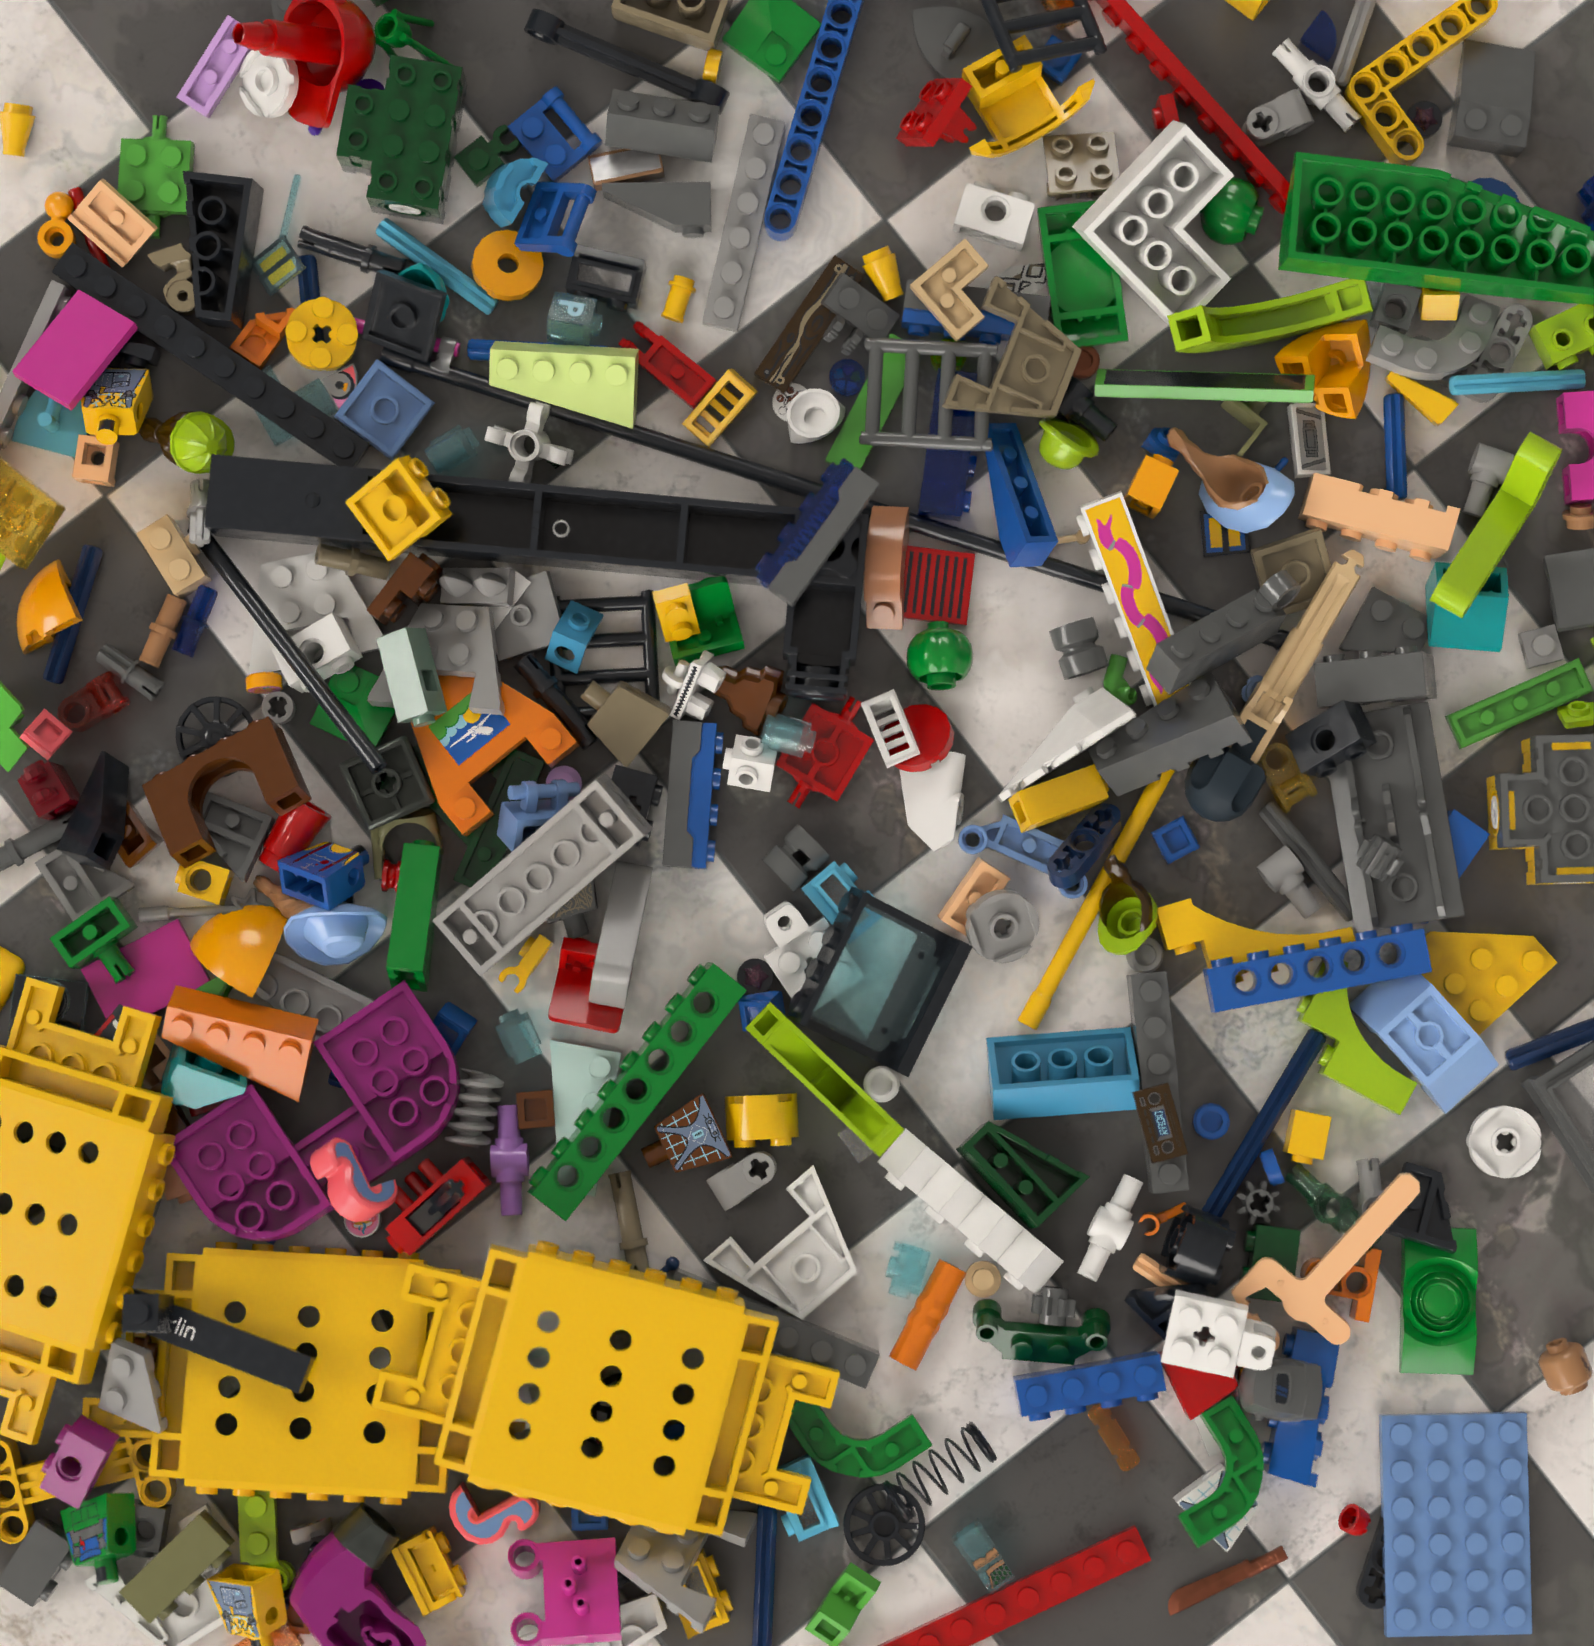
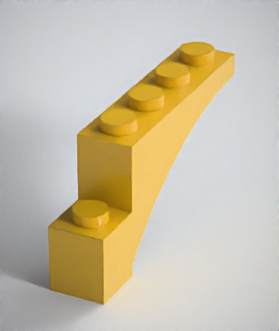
M1191 898L1158 907V918L1156 920L1165 951L1174 949L1175 955H1180L1196 950L1195 942L1200 941L1208 968H1212L1211 960L1232 957L1233 963L1248 961V953L1264 950L1269 951L1270 957L1284 954L1283 947L1301 943L1305 944V950L1319 948L1318 940L1340 936L1341 943L1356 941L1352 927L1303 935L1275 934L1248 929L1202 911L1193 905ZM1277 964L1272 968L1271 973L1279 971ZM1241 970L1235 977V984L1243 982L1242 974L1249 971Z

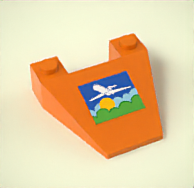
M438 675L447 712L435 716V722L422 727H414L413 723L411 725L439 806L459 831L467 837L494 815L493 811L471 784L527 739L550 768H553L579 747V744L554 713L502 681L500 690L505 707L504 715L473 713L468 708L475 678Z

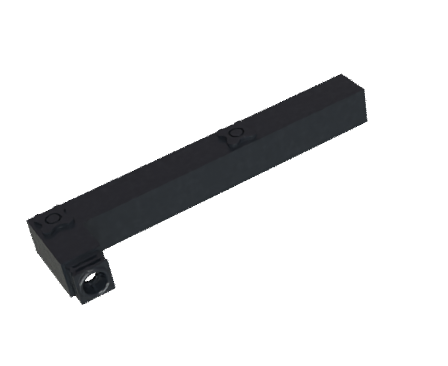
M212 454L205 528L219 537L307 545L323 543L340 548L355 547L362 550L381 551L345 501L383 470ZM428 474L426 479L434 489L436 487L440 488L449 497L450 505L448 509L452 515L427 536L417 540L403 553L409 554L411 552L421 555L423 552L428 556L692 580L725 576L728 583L769 586L782 568L777 562V558L784 556L782 551L792 553L788 548V544L797 545L793 537L798 536L802 538L798 530L804 529L808 531L804 527L803 522L812 523L809 515H818L814 512V509ZM817 510L824 519L828 518L829 515ZM861 513L794 607L787 604L783 660H788L787 667L791 669L787 671L786 681L789 683L785 685V694L790 697L827 702H839L847 699L848 689L844 687H848L849 676H845V674H849L850 666H855L869 514ZM812 517V519L821 527L823 522ZM558 520L566 521L570 527L569 534L565 537H557L553 532V524ZM564 523L557 524L555 527L556 533H566L567 525ZM807 525L810 530H812L815 534L817 533L818 530L816 528ZM802 532L809 541L812 540V536ZM796 539L804 548L807 547L808 544ZM792 547L798 555H801L802 551ZM785 553L792 561L797 560V558Z

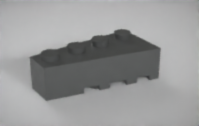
M1210 671L1139 717L1131 720L1112 734L1099 740L1088 748V752L1097 771L1118 797L1160 780L1161 773L1168 770L1180 772L1191 767L1190 761L1207 754L1210 758H1214L1224 754V747L1237 742L1240 746H1243L1253 741L1230 697Z

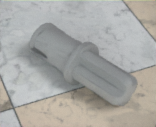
M200 479L191 482V501L186 511V515L190 519L189 541L191 544H196L197 547H204V544H209L211 541V532L205 528L209 480L203 479L202 491L199 490Z

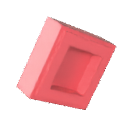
M44 708L19 738L48 761L73 731Z

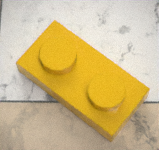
M687 583L652 592L665 642L681 641L701 633Z

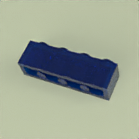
M938 368L929 427V434L934 435L938 433L941 368ZM955 371V375L958 374L977 383V373ZM953 409V436L974 437L975 411ZM926 449L918 515L960 521L962 512L969 513L972 491H965L967 477H974L977 456L970 455L971 451Z

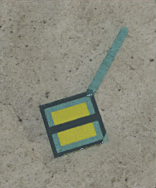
M295 174L293 177L279 239L253 259L252 269L269 296L274 295L306 269L287 239L301 179L299 174Z

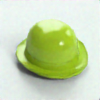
M1044 418L1039 421V425L1044 429L1039 444V451L1044 460L1050 465L1059 469L1069 470L1077 467L1085 457L1092 458L1098 455L1099 445L1096 438L1081 426L1072 422L1069 424L1064 420L1056 418Z

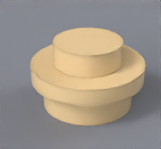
M977 1261L969 1266L965 1275V1285L971 1294L985 1298L992 1296L999 1289L1001 1275L994 1264L988 1261Z

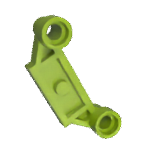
M255 1490V1497L237 1496L240 1562H248L251 1566L279 1569L280 1574L284 1577V1583H282L283 1591L287 1590L296 1576V1571L291 1563L279 1559L276 1498H269L270 1491Z

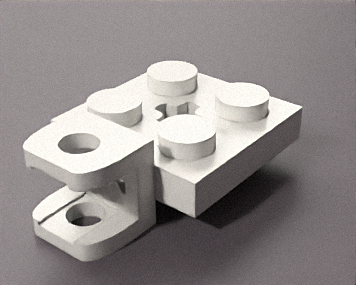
M783 901L763 916L766 929L778 945L763 955V957L792 999L794 994L801 990L806 980L804 969L808 966L806 960L810 957L813 959L817 957L823 945V934L830 925L824 916L808 925L800 912L790 902ZM782 916H788L789 923L784 927L778 926V920ZM845 948L815 1009L864 977Z
M1176 1290L1161 1362L1231 1378L1234 1377L1236 1363L1237 1366L1266 1370L1272 1364L1276 1346V1329L1268 1323L1248 1319L1249 1305ZM1203 1326L1210 1328V1334L1215 1336L1213 1339L1201 1341L1194 1332H1199Z

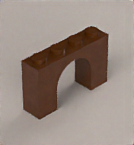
M269 716L251 722L247 728L232 736L220 739L214 746L199 754L187 757L183 763L168 771L156 774L152 780L142 785L170 856L184 868L217 851L203 818V803L211 786L221 777L237 771L254 773L266 803L280 817L312 800L283 730Z

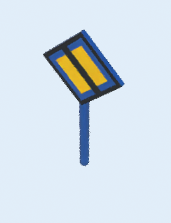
M1283 457L1274 468L1280 472L1288 463V458ZM1200 511L1203 557L1249 553L1248 533L1225 528L1209 515L1207 511Z

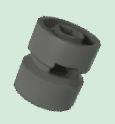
M1094 617L1078 620L1049 631L1055 650L1063 652V656L1058 662L1064 680L1083 676L1109 666L1103 646L1095 645V641L1099 638V632Z
M799 824L784 837L785 844L783 846L776 845L762 858V861L793 892L808 879L807 872L809 870L817 871L830 858L829 854ZM798 850L805 855L799 863L792 856Z

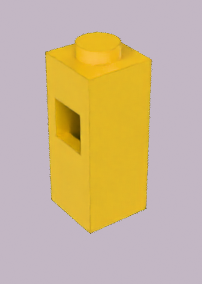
M1095 764L1020 790L1009 798L1008 801L1020 831L1023 833L1101 804L1109 798L1107 793L1109 788L1107 782L1097 771Z

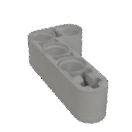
M618 860L616 862L595 958L588 1002L625 1009L653 867Z

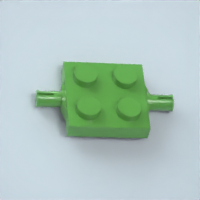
M153 115L151 137L143 139L121 138L118 192L158 227L149 239H160L161 218L172 214L187 215L185 202L187 201V191L184 184L183 171L193 172L195 144L192 141L171 140L167 138L168 117Z

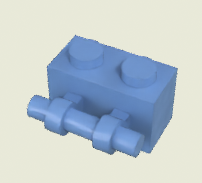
M564 779L552 780L549 784L523 781L520 785H510L507 792L509 800L521 801L501 802L497 836L512 852L570 802L568 797H576L580 793L579 783H567Z

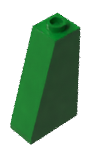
M415 840L413 843L403 844L386 964L391 988L405 980L412 991H428L435 928L433 920L436 918L442 864L440 846H435L431 841Z

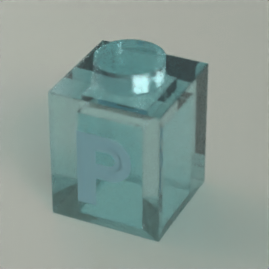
M555 291L547 316V342L562 345L590 346L593 336L599 337L603 321V315L597 314V299Z

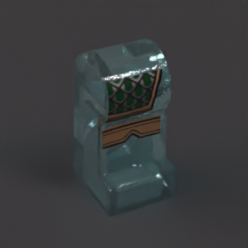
M979 1518L952 1536L953 1543L961 1555H963L972 1570L977 1573L991 1594L1015 1578V1575Z

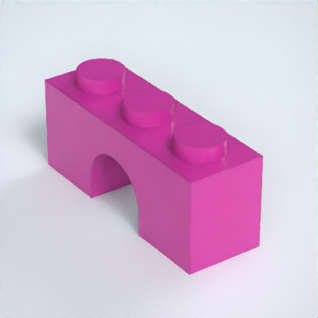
M1594 391L1565 392L1556 398L1559 434L1573 433L1581 436L1588 444L1589 455L1585 463L1569 464L1562 469L1564 504L1594 503Z

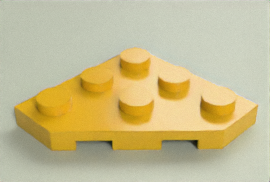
M1429 931L1425 934L1432 972L1421 975L1440 992L1471 1028L1480 1035L1558 962L1534 936Z

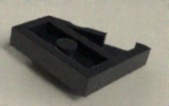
M1405 1162L1401 1173H1411L1419 1180L1420 1193L1386 1229L1385 1233L1445 1252L1455 1253L1457 1243L1456 1240H1453L1449 1221L1451 1218L1449 1205L1444 1198L1445 1186L1442 1172Z

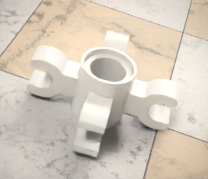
M536 401V403L530 402L524 430L513 432L494 425V427L488 426L484 440L508 447L511 456L516 460L509 481L531 483L534 462L541 459H547L563 466L565 464L571 465L574 450L551 444L548 435L543 431L551 405ZM527 436H530L535 442V450L531 455L524 448V440Z

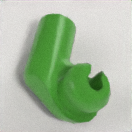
M1111 654L1108 662L1109 666L1106 669L1103 680V687L1125 705H1133L1137 700V692L1129 686L1123 677L1128 658Z

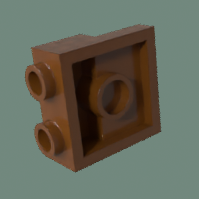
M410 552L366 611L384 626H387L390 621L396 623L407 608L404 604L407 598L420 606L423 600L429 603L440 589V585L437 582L443 569L423 552L419 557Z

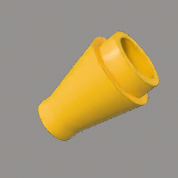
M4 103L3 111H0L3 141L2 154L24 157L25 148L36 116H32V106Z
M889 246L862 256L865 263L862 267L881 294L884 302L904 294L901 287L896 255L891 253Z

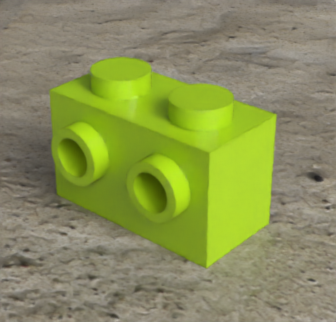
M1578 304L1534 325L1530 329L1528 334L1546 370L1556 365L1559 370L1568 368L1579 362L1577 355L1588 350L1591 355H1594V305Z

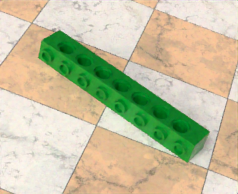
M707 962L705 966L699 964L695 967L687 978V981L690 983L682 995L677 992L669 1000L664 1008L668 1012L660 1023L654 1021L642 1035V1039L645 1042L637 1052L631 1050L619 1065L622 1071L614 1081L608 1079L596 1095L600 1098L592 1110L587 1107L582 1111L574 1122V1125L577 1127L569 1139L564 1136L556 1144L551 1152L555 1157L546 1168L541 1165L529 1179L528 1183L532 1186L527 1192L564 1221H567L747 991L714 963ZM700 992H705L710 998V1006L706 1011L699 1013L694 1008V998ZM677 1021H684L688 1027L687 1036L681 1041H675L671 1035V1028ZM660 1049L665 1054V1064L660 1069L653 1070L648 1063V1058L654 1050ZM638 1078L643 1084V1091L639 1097L631 1099L626 1094V1085L630 1080ZM616 1107L620 1111V1121L614 1127H606L603 1122V1115L607 1109ZM586 1137H595L598 1142L597 1151L591 1156H584L580 1150L581 1142ZM567 1165L573 1166L575 1169L573 1182L568 1185H561L557 1179L559 1170Z

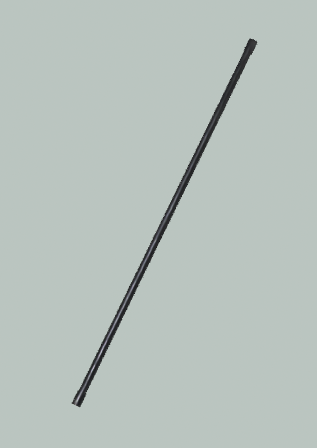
M383 347L380 361L386 366L408 373H417L527 409L530 402L536 403V401L551 405L549 416L814 501H827L824 493H829L828 489L830 486L636 424L631 429L489 385V377L450 365L449 374H441L430 368V363L436 360L431 359L426 363ZM828 496L835 505L838 504V500ZM870 500L861 513L869 514L870 518L873 506L889 505ZM909 512V531L1008 562L1001 541ZM1049 556L1042 566L1024 567L1102 593L1104 591L1101 584L1108 582L1105 574ZM1159 592L1165 611L1168 614L1197 622L1216 611L1215 609ZM1280 629L1276 635L1265 640L1262 644L1271 646L1279 651L1290 631Z

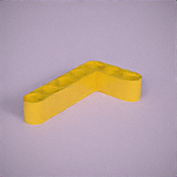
M1458 0L1351 78L1345 89L1344 99L1362 116L1359 120L1391 164L1412 166L1424 149L1422 135L1394 99L1391 92L1484 27L1496 12L1498 0ZM1471 3H1482L1486 8V14H1476L1471 8ZM1450 22L1454 24L1458 34H1446L1442 29V23ZM1412 44H1424L1429 50V55H1417L1413 50ZM1387 63L1396 65L1399 68L1400 76H1388L1384 71L1383 65ZM1357 84L1366 85L1371 91V96L1368 98L1360 97L1356 94L1354 86ZM1376 114H1388L1392 119V125L1389 127L1381 126L1376 120ZM1400 141L1408 142L1413 148V154L1410 156L1401 154L1397 149V143Z

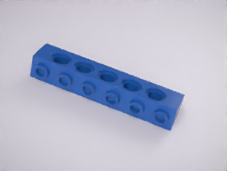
M1408 923L1390 927L1392 934L1377 936L1376 930L1355 933L1356 941L1341 943L1340 936L1318 940L1320 947L1305 950V944L1301 943L1283 947L1284 954L1270 957L1269 951L1264 950L1248 953V961L1233 963L1232 957L1211 960L1212 968L1203 969L1210 1010L1212 1013L1432 972L1424 928L1413 930V924ZM1385 943L1392 944L1397 951L1396 959L1391 964L1383 962L1380 958V949ZM1351 949L1358 952L1361 957L1360 966L1354 971L1347 969L1343 961L1344 955ZM1314 956L1321 958L1325 964V971L1318 978L1310 975L1307 969L1309 960ZM1278 963L1284 964L1289 970L1288 980L1281 985L1274 982L1271 976L1272 968ZM1241 970H1247L1253 976V985L1247 991L1240 990L1235 984V977Z

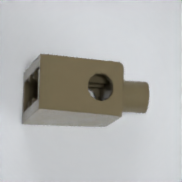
M593 680L580 696L581 699L596 710L587 723L588 727L626 768L669 717L672 710L668 705L624 681H620L612 692L609 693Z

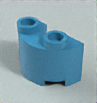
M537 158L518 159L499 167L489 177L484 191L483 207L500 228L513 223L525 203L520 197L521 188L525 189L528 185H536L548 165L547 162Z

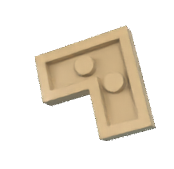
M965 238L910 284L909 288L956 342L984 320L985 316L963 292V289L986 271L989 265Z

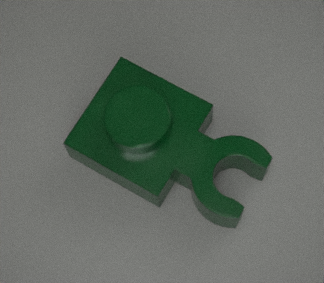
M501 125L494 131L493 139L489 143L481 135L453 157L477 188L487 181L499 167L504 166V162L500 159L501 155L513 154L520 147V142L517 139L509 145L501 143L502 136L509 131L506 125Z

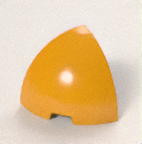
M1367 319L1340 322L1316 329L1290 342L1275 355L1274 358L1281 374L1315 375L1313 400L1316 402V409L1337 417L1357 418L1365 400L1370 376L1371 363L1365 361L1371 347Z
M60 559L51 562L40 570L30 581L21 597L16 625L19 644L24 655L53 642L55 633L83 621L68 589L71 583Z
M246 905L240 910L227 914L219 913L200 927L191 939L190 947L196 958L209 971L233 988L253 998L278 946L287 918L281 914L278 908L264 905Z

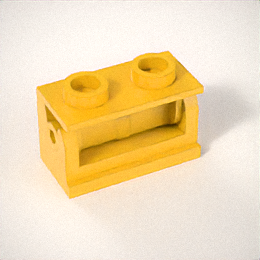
M434 1525L397 1543L391 1551L423 1616L456 1600L457 1596L459 1598L463 1597L466 1592L464 1586L468 1584L459 1564L454 1566L448 1555V1552L452 1551L445 1533L443 1531L437 1533Z

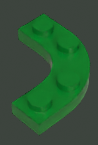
M1233 1395L1200 1415L1220 1447L1225 1460V1476L1220 1487L1210 1496L1178 1515L1179 1520L1197 1549L1226 1532L1244 1518L1256 1501L1262 1483L1264 1460L1261 1444L1256 1432Z
M797 1401L793 1405L788 1424L804 1450L821 1466L835 1473L859 1478L876 1477L894 1471L933 1446L912 1413L879 1435L869 1439H854L842 1434L830 1422L821 1406Z

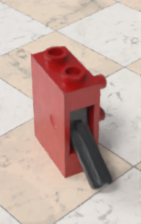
M469 1156L461 1159L445 1175L429 1158L424 1159L418 1165V1169L433 1184L430 1188L415 1171H412L404 1178V1182L419 1197L415 1202L397 1185L398 1193L394 1203L403 1213L390 1223L385 1230L390 1234L386 1238L387 1241L399 1254L406 1252L411 1256L492 1184Z

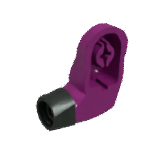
M360 1503L333 1527L331 1533L314 1547L298 1569L290 1591L291 1605L320 1646H426V1640L419 1627L391 1603L384 1589L372 1578L374 1569L379 1570L399 1541L400 1535L383 1515L371 1506Z

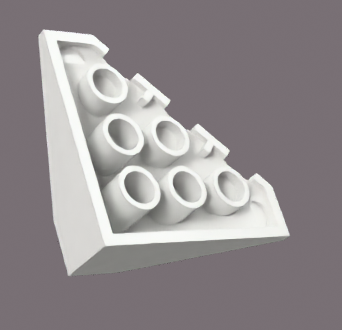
M1089 687L1073 697L1076 704L1066 712L997 796L999 802H1004L1016 792L1028 787L1096 744L1099 740L1123 727L1136 716L1133 710L1104 688L1094 692Z

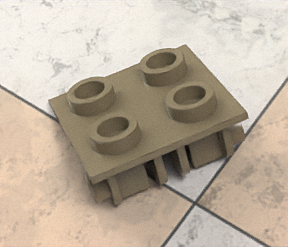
M1114 132L1043 136L1048 179L1047 197H1054L1055 200H1059V198H1070L1075 193L1076 199H1080L1081 193H1086L1087 198H1091V192H1093L1094 196H1100L1120 176Z

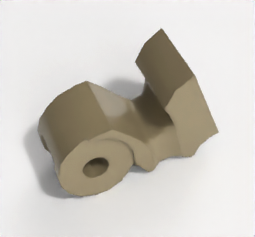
M182 243L147 254L152 263L162 271L166 272L173 268L177 270L176 275L163 288L168 304L180 315L190 316L195 314L192 255L187 252Z

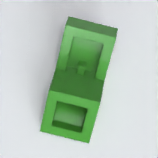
M850 1562L832 1585L808 1622L805 1630L829 1646H838L851 1631L859 1613L877 1592L881 1582Z

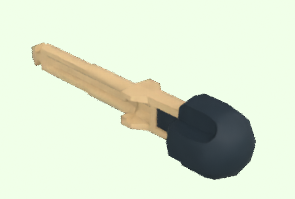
M1352 549L1341 555L1342 558L1347 560L1343 565L1338 562L1333 563L1296 628L1292 627L1261 682L1257 683L1239 716L1253 742L1240 746L1238 742L1224 747V754L1214 758H1210L1207 754L1193 760L1184 781L1185 796L1191 808L1201 817L1214 822L1231 821L1246 812L1266 781L1265 771L1257 765V762L1292 705L1293 697L1324 646L1322 643L1361 578L1360 575L1355 573L1354 569L1355 566L1360 569L1364 567V556Z

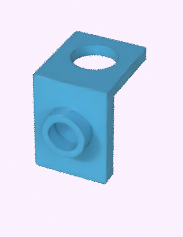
M571 600L553 630L545 660L577 674L580 670L586 648L604 615ZM566 647L570 649L575 659L567 660L562 658L557 653L556 648Z

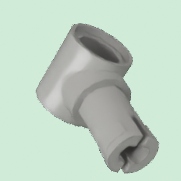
M1480 442L1478 443L1468 468V473L1472 474L1470 478L1472 484L1463 509L1464 513L1478 518L1483 516L1493 489H1497L1499 484H1503L1513 462L1514 454Z
M1284 845L1256 867L1259 875L1269 888L1275 893L1279 891L1281 895L1285 894L1304 919L1321 908L1319 902L1303 882L1305 878L1302 872L1305 870L1302 864L1287 846Z
M1371 1158L1370 1161L1368 1159L1356 1161L1360 1193H1357L1358 1206L1354 1211L1355 1222L1384 1191L1381 1186L1380 1162L1378 1158Z

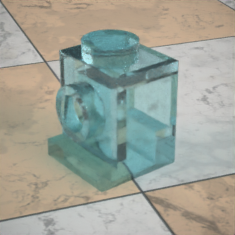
M894 1240L893 1250L899 1252L897 1257L890 1256L885 1277L891 1278L888 1293L909 1299L910 1293L919 1295L930 1251Z

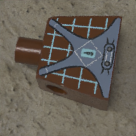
M704 1093L698 1095L656 1124L654 1128L660 1140L641 1148L649 1168L670 1160L675 1173L722 1161L733 1156Z

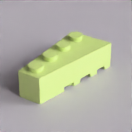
M495 341L490 348L489 385L633 429L637 413L639 349Z

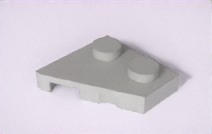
M121 1338L111 1343L98 1408L160 1434L167 1429L168 1422L167 1417L161 1418L157 1398L161 1396L159 1383L154 1376L155 1365L150 1350Z

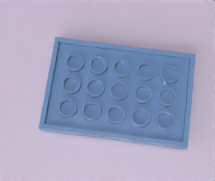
M1527 1413L1379 1414L1381 1517L1384 1523L1382 1567L1385 1572L1383 1574L1385 1592H1383V1595L1385 1596L1386 1604L1383 1607L1384 1635L1386 1637L1532 1634Z

